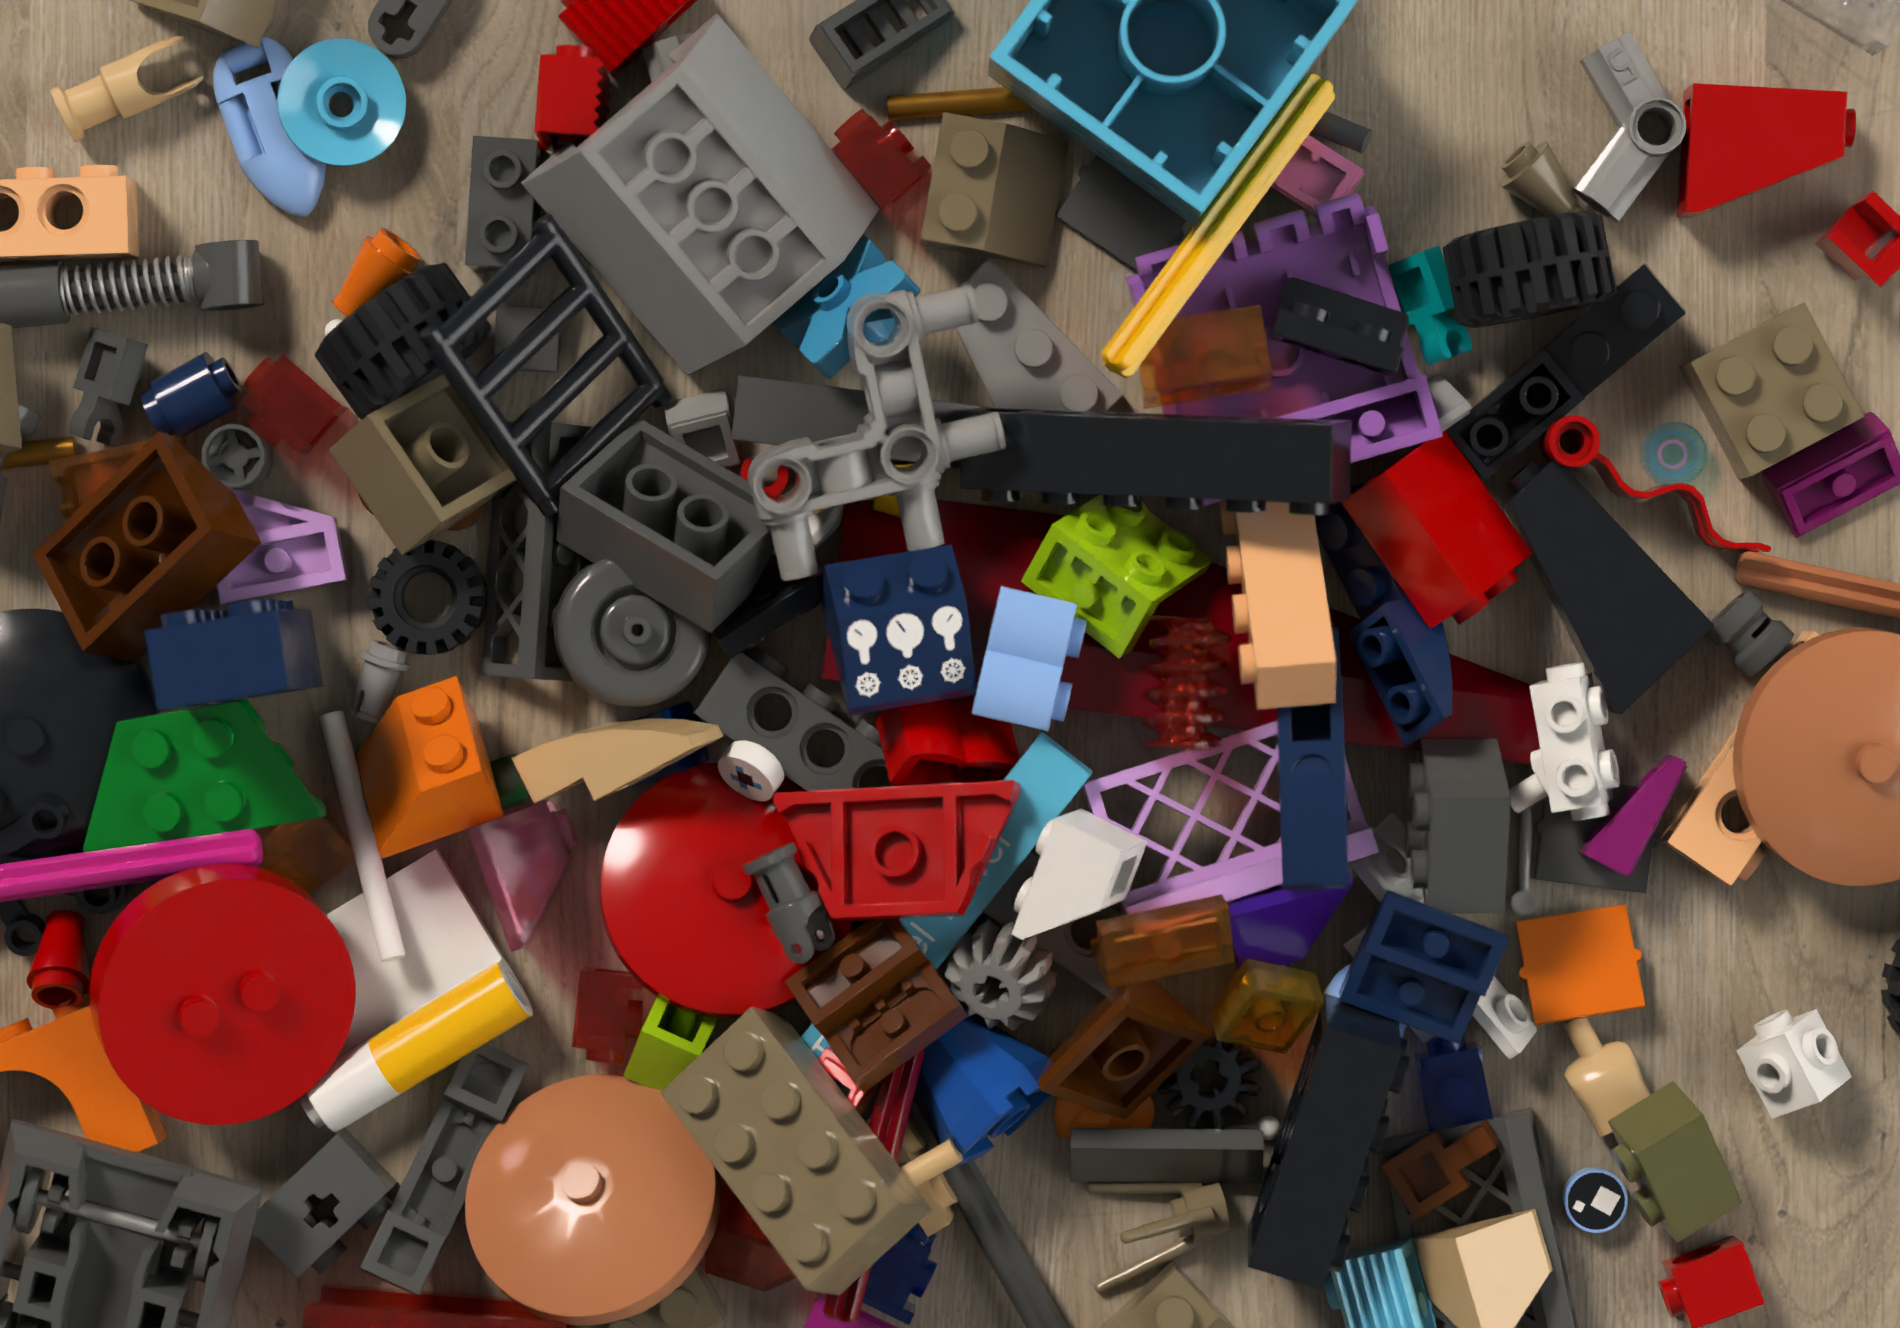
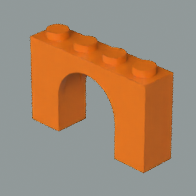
M87 993L84 994L82 1003L77 1007L66 1006L71 999L59 1004L63 1007L52 1009L56 1020L35 1029L32 1028L29 1018L0 1029V1072L13 1070L31 1072L55 1084L70 1101L86 1139L140 1152L168 1138L157 1110L133 1094L113 1069L96 1035L92 1022L90 999Z

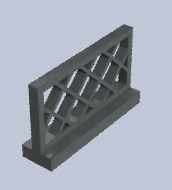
M1533 1108L1507 1112L1504 1116L1436 1128L1444 1141L1447 1142L1457 1139L1474 1126L1487 1120L1500 1140L1497 1144L1500 1160L1488 1178H1485L1469 1166L1462 1168L1469 1179L1481 1186L1463 1215L1444 1203L1434 1209L1455 1222V1227L1473 1223L1469 1218L1487 1191L1510 1205L1512 1214L1535 1208L1553 1271L1550 1272L1531 1302L1534 1317L1525 1311L1520 1320L1532 1328H1579ZM1435 1129L1385 1138L1381 1148L1384 1161L1397 1154V1151L1405 1149ZM1502 1169L1507 1192L1493 1183ZM1388 1179L1400 1240L1412 1237L1414 1239L1415 1235L1412 1225L1414 1218ZM1432 1303V1312L1435 1317L1445 1323L1442 1328H1457Z

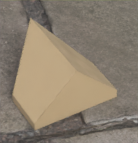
M1535 1208L1417 1236L1413 1239L1430 1301L1457 1328H1515L1550 1272L1553 1271Z

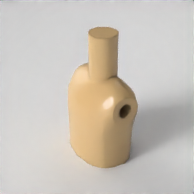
M1588 1017L1568 1020L1563 1023V1026L1579 1058L1567 1067L1564 1077L1573 1095L1587 1113L1597 1136L1602 1137L1613 1132L1608 1120L1651 1094L1644 1083L1640 1067L1627 1043L1615 1041L1602 1045Z

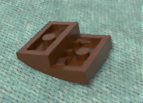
M900 919L867 920L785 981L814 1027L824 1036L853 1082L863 1093L968 1017V1014Z

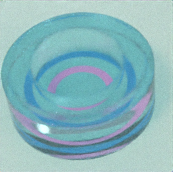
M1683 422L1664 423L1652 429L1645 437L1640 451L1641 463L1648 476L1659 484H1686L1694 480L1705 466L1707 460L1706 443L1702 435L1689 424Z

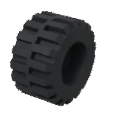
M1589 211L1569 212L1501 225L1457 237L1443 247L1457 323L1466 327H1487L1577 309L1603 302L1617 292L1602 215Z
M441 263L423 267L389 286L340 322L322 340L315 353V358L358 418L362 420L368 414L442 375V372L428 354L418 335L426 326L432 323H438L441 326L470 298V295L448 264ZM487 319L456 347L465 360L485 342L491 331L492 326Z

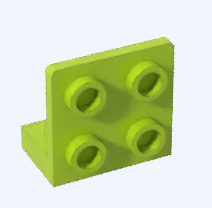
M1100 494L1051 525L1021 582L1037 595L1076 603L1075 618L1087 620L1085 632L1120 659L1133 650L1158 604L1204 574L1212 560L1196 547V544L1189 536L1180 531L1173 530L1151 513L1143 501L1142 506L1139 507L1103 506V495Z

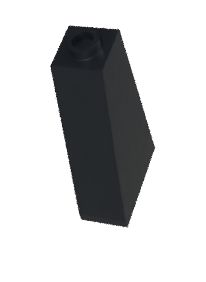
M1533 458L1507 482L1506 486L1513 494L1502 505L1512 525L1532 552L1529 558L1582 662H1584L1585 668L1588 673L1592 672L1595 687H1603L1608 709L1612 713L1622 714L1715 625L1564 466L1556 464L1552 459L1547 460L1541 466Z

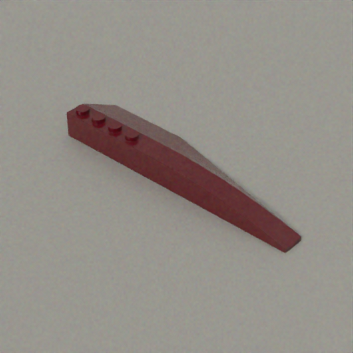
M858 500L844 504L837 563L909 552L900 517L873 510L871 500ZM936 500L945 543L941 546L952 545L966 596L977 688L1001 586L1036 594L1023 584L1021 580L1051 525L1066 515ZM1211 562L1204 574L1158 604L1133 650L1120 659L1084 632L1079 658L1065 656L1060 681L1072 684L1067 709L1249 730L1277 721L1276 708L1257 709L1254 683H1241L1238 646L1248 644L1247 633L1235 634L1232 612V595L1242 594L1241 585L1228 584L1227 569ZM1328 607L1331 628L1339 627L1344 742L1420 751V739H1498L1502 761L1531 764V752L1540 749L1530 684L1450 653L1453 686L1452 715L1413 744L1404 746L1347 633L1358 625L1361 620ZM827 632L822 679L840 681Z

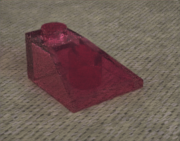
M552 799L467 829L511 952L524 948L535 939L573 860L569 847L578 844L576 832L567 809L564 808L556 811Z

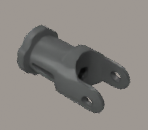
M790 842L744 864L742 868L746 875L754 876L769 908L766 918L775 937L780 940L786 955L794 963L803 964L812 958L814 949L825 951L832 947L835 935L818 892L809 890L794 858L798 851L795 843ZM817 930L823 931L825 935L824 940L818 938ZM794 944H799L802 947L801 954L795 951Z

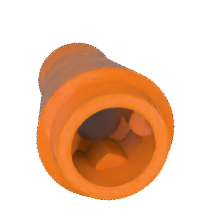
M381 227L374 237H365L340 292L332 301L333 305L348 317L377 294L415 272L414 269L422 260V257L401 237Z

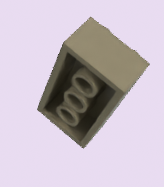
M750 1007L660 1092L806 1290L841 1295L932 1210L785 1016Z

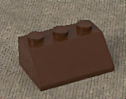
M158 431L32 554L82 651L135 663L148 650L145 631L163 628L161 615L191 610L262 542L235 493L170 435Z

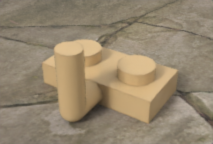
M909 1115L897 1164L932 1209L919 1221L926 1236L929 1237L948 1226L957 1214L952 1204L956 1203L958 1199L943 1172L962 1162L963 1156L951 1138L922 1154L920 1149L925 1147V1141ZM871 1116L866 1121L868 1126L870 1124Z

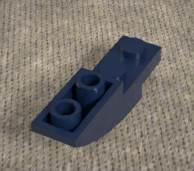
M1365 483L1350 486V495ZM1341 501L1329 504V514L1314 516L1317 534L1361 620L1358 625L1347 633L1403 745L1413 744L1452 715L1453 686L1451 663L1443 621L1429 629Z
M1339 627L1331 628L1336 657V703L1276 708L1283 890L1348 888L1346 773Z

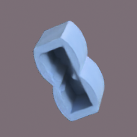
M1001 586L973 705V715L1046 732L1049 730L1051 719L1064 722L1072 688L1071 683L1060 681L1065 656L1079 658L1087 620L1075 618L1076 603Z

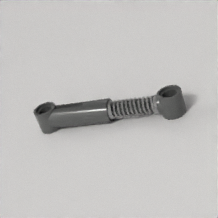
M230 240L195 245V250L191 256L187 254L182 258L179 255L175 262H172L171 258L167 256L165 263H160V259L157 257L154 259V264H149V261L145 258L142 265H138L134 259L131 262V266H126V263L122 260L120 267H115L111 261L108 268H104L103 264L99 263L97 269H92V266L88 263L86 270H81L80 266L76 265L74 271L71 272L67 266H64L62 260L0 265V323L11 325L12 329L65 324L70 321L71 313L77 316L83 310L88 315L92 312L93 308L99 314L104 310V307L110 313L115 307L124 311L127 305L132 310H135L138 304L143 309H146L149 303L157 308L161 301L166 307L170 306L172 300L178 306L183 301L189 305H193L196 302L200 305L202 311L237 310L259 307L265 304L258 240Z

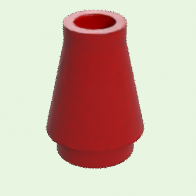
M56 910L49 913L46 917L45 930L26 979L28 987L32 990V999L43 1007L57 1009L63 1007L59 1004L70 999L71 1001L66 1006L77 1007L82 1003L84 994L89 991L90 972L84 936L85 919L77 912Z

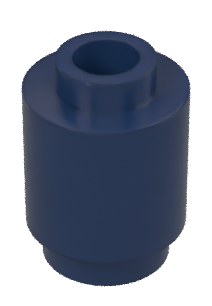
M204 352L152 380V388L141 394V401L157 431L167 433L170 436L177 433L184 437L236 409L237 403L234 395L241 391V385L225 358L222 357L215 361L210 354Z

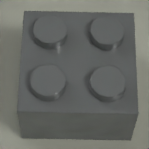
M1420 739L1419 763H1408L1407 771L1408 800L1413 801V820H1406L1405 853L1406 858H1411L1412 889H1422L1426 905L1448 913H1505L1511 797L1498 739Z

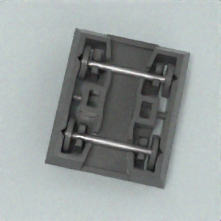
M13 1119L10 1124L0 1168V1328H16L18 1313L21 1314L18 1328H184V1326L189 1328H230L263 1187ZM51 1172H54L51 1187L48 1191L47 1188L50 1180ZM69 1189V1196H66L65 1194ZM42 1206L46 1207L40 1227V1234L25 1255L23 1265L14 1263L21 1232L30 1234L36 1224ZM203 1219L201 1231H195V1228ZM10 1279L19 1281L14 1303L7 1301ZM196 1280L205 1283V1293L200 1313L189 1311Z

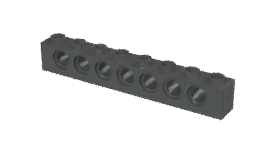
M756 647L750 656L742 651L731 658L694 712L697 716L710 724L718 725L721 732L734 741H751L770 751L780 762L784 775L807 791L860 788L862 774L867 769L874 766L886 767L876 727L864 719H861L856 728L849 725L835 715V712L841 705L838 701L810 682L804 691L801 692L782 678L788 667L759 647ZM766 694H780L791 705L792 716L790 722L781 730L772 731L765 729L756 718V705ZM819 730H832L839 734L844 742V756L836 765L830 767L820 766L809 756L808 742L811 736ZM1036 845L983 910L985 914L1003 926L1012 920L1016 923L1019 913L1015 912L1014 904L1019 887L1026 878L1034 875L1041 857L1036 853ZM1113 905L1097 911L1106 919L1108 925L1106 937L1098 945L1085 947L1075 942L1071 935L1073 921L1037 934V944L1035 946L1037 949L1053 951L1052 960L1106 997L1138 965L1143 969L1161 942L1158 936L1150 932L1153 926L1136 932L1126 931L1120 909Z

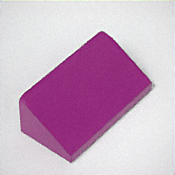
M1865 413V417L1761 471L1766 485L1795 538L1812 531L1900 484L1899 452L1890 429L1874 413Z

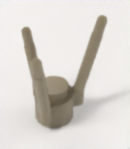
M1089 1182L1086 1185V1190L1091 1194L1181 1195V1198L1170 1200L1173 1217L1126 1230L1121 1233L1120 1239L1123 1243L1127 1244L1177 1231L1179 1238H1185L1096 1282L1094 1289L1097 1293H1104L1118 1285H1122L1193 1249L1216 1244L1215 1235L1231 1232L1229 1213L1219 1182L1202 1186V1183Z

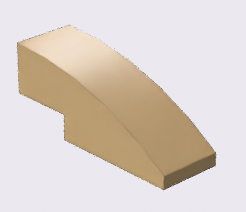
M643 718L610 722L574 732L513 757L512 760L534 804L565 793L583 782L586 783L595 801L634 785L724 736L716 724L686 719Z

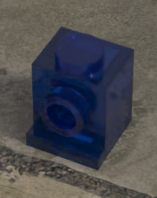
M917 1223L871 1266L863 1303L909 1325L915 1314V1305L908 1302L907 1299L910 1293L919 1298L922 1297L937 1267L936 1262L928 1259L937 1234L934 1233L927 1237L921 1225Z

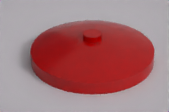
M718 762L701 764L673 773L650 787L634 801L619 821L608 843L602 863L599 897L601 914L611 945L629 973L643 987L666 1003L690 1013L714 1018H740L750 1007L770 1012L796 1000L785 981L825 951L814 949V954L808 962L803 964L794 963L786 955L780 940L775 937L766 918V914L769 912L768 905L754 876L746 875L742 866L785 844L794 842L797 847L798 843L784 815L778 813L773 803V796L768 801H755L735 791L721 777L718 770ZM784 776L783 782L775 793L807 790ZM797 851L794 858L809 890L818 892L819 885L813 873L806 869ZM827 911L826 916L835 935L834 945L849 934L853 921L834 920ZM817 930L818 938L824 940L825 935L823 931ZM794 944L795 951L801 954L802 947L799 944Z

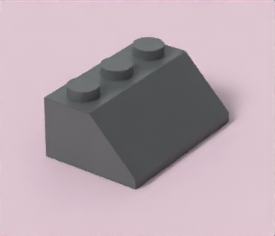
M641 418L636 419L560 487L556 541L593 563L602 559L613 561L633 582V587L710 633L750 596L775 550L769 525H763L762 520L757 517L752 491L747 480Z

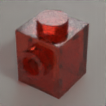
M282 354L276 362L270 357L265 358L252 371L243 384L249 390V393L242 399L241 403L253 413L246 423L274 447L283 439L295 451L307 455L348 409L343 402L293 358Z

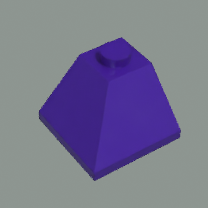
M1348 870V888L1283 890L1282 884L1219 904L1238 974L1241 977L1253 974L1255 984L1292 974L1289 963L1304 959L1352 886L1353 881L1350 871Z

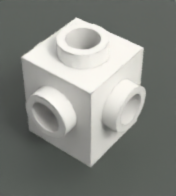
M1786 1009L1764 1018L1753 1026L1757 1036L1737 1050L1745 1067L1746 1074L1755 1086L1771 1119L1821 1102L1852 1077L1838 1051L1833 1035L1827 1030L1817 1009L1793 1018Z

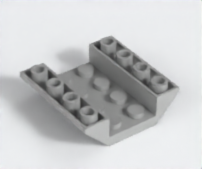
M715 14L668 55L674 63L670 68L576 148L569 140L521 182L546 213L554 217L571 242L687 375L751 342L846 259L880 210L879 206L718 14Z

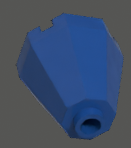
M977 1014L963 1019L926 1047L917 1081L940 1144L951 1138L963 1156V1161L957 1164L958 1167L982 1157L995 1147L988 1139V1135L991 1138H995L1004 1132L1008 1137L1053 1096L1041 1091L1037 1083L1049 1058L996 1025L988 1030L985 1019Z

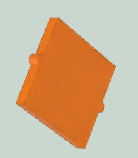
M1626 904L1515 922L1523 967L1519 970L1518 977L1520 980L1526 981L1534 1026L1645 1008L1646 1005L1637 964L1642 957V952L1634 948Z

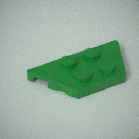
M246 698L118 721L85 838L83 852L245 829H257L326 816L327 813L321 799L318 796L313 798L291 768L294 762L280 743L273 741L267 735L264 721Z

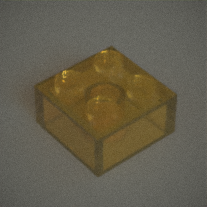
M1247 959L1211 1006L1209 1013L1217 1041L1286 1054L1325 1002L1316 973Z

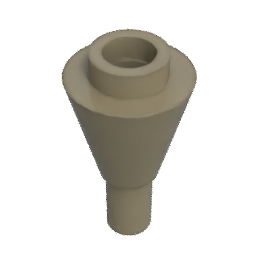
M1526 142L1517 148L1502 164L1501 169L1506 175L1500 182V186L1544 215L1551 216L1584 211L1577 204V197L1548 142H1544L1537 147H1534L1530 142Z

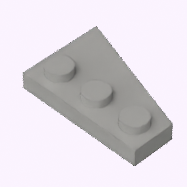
M990 258L960 286H972L979 313V322L956 327L955 329L995 408L1106 412L1123 396V393Z

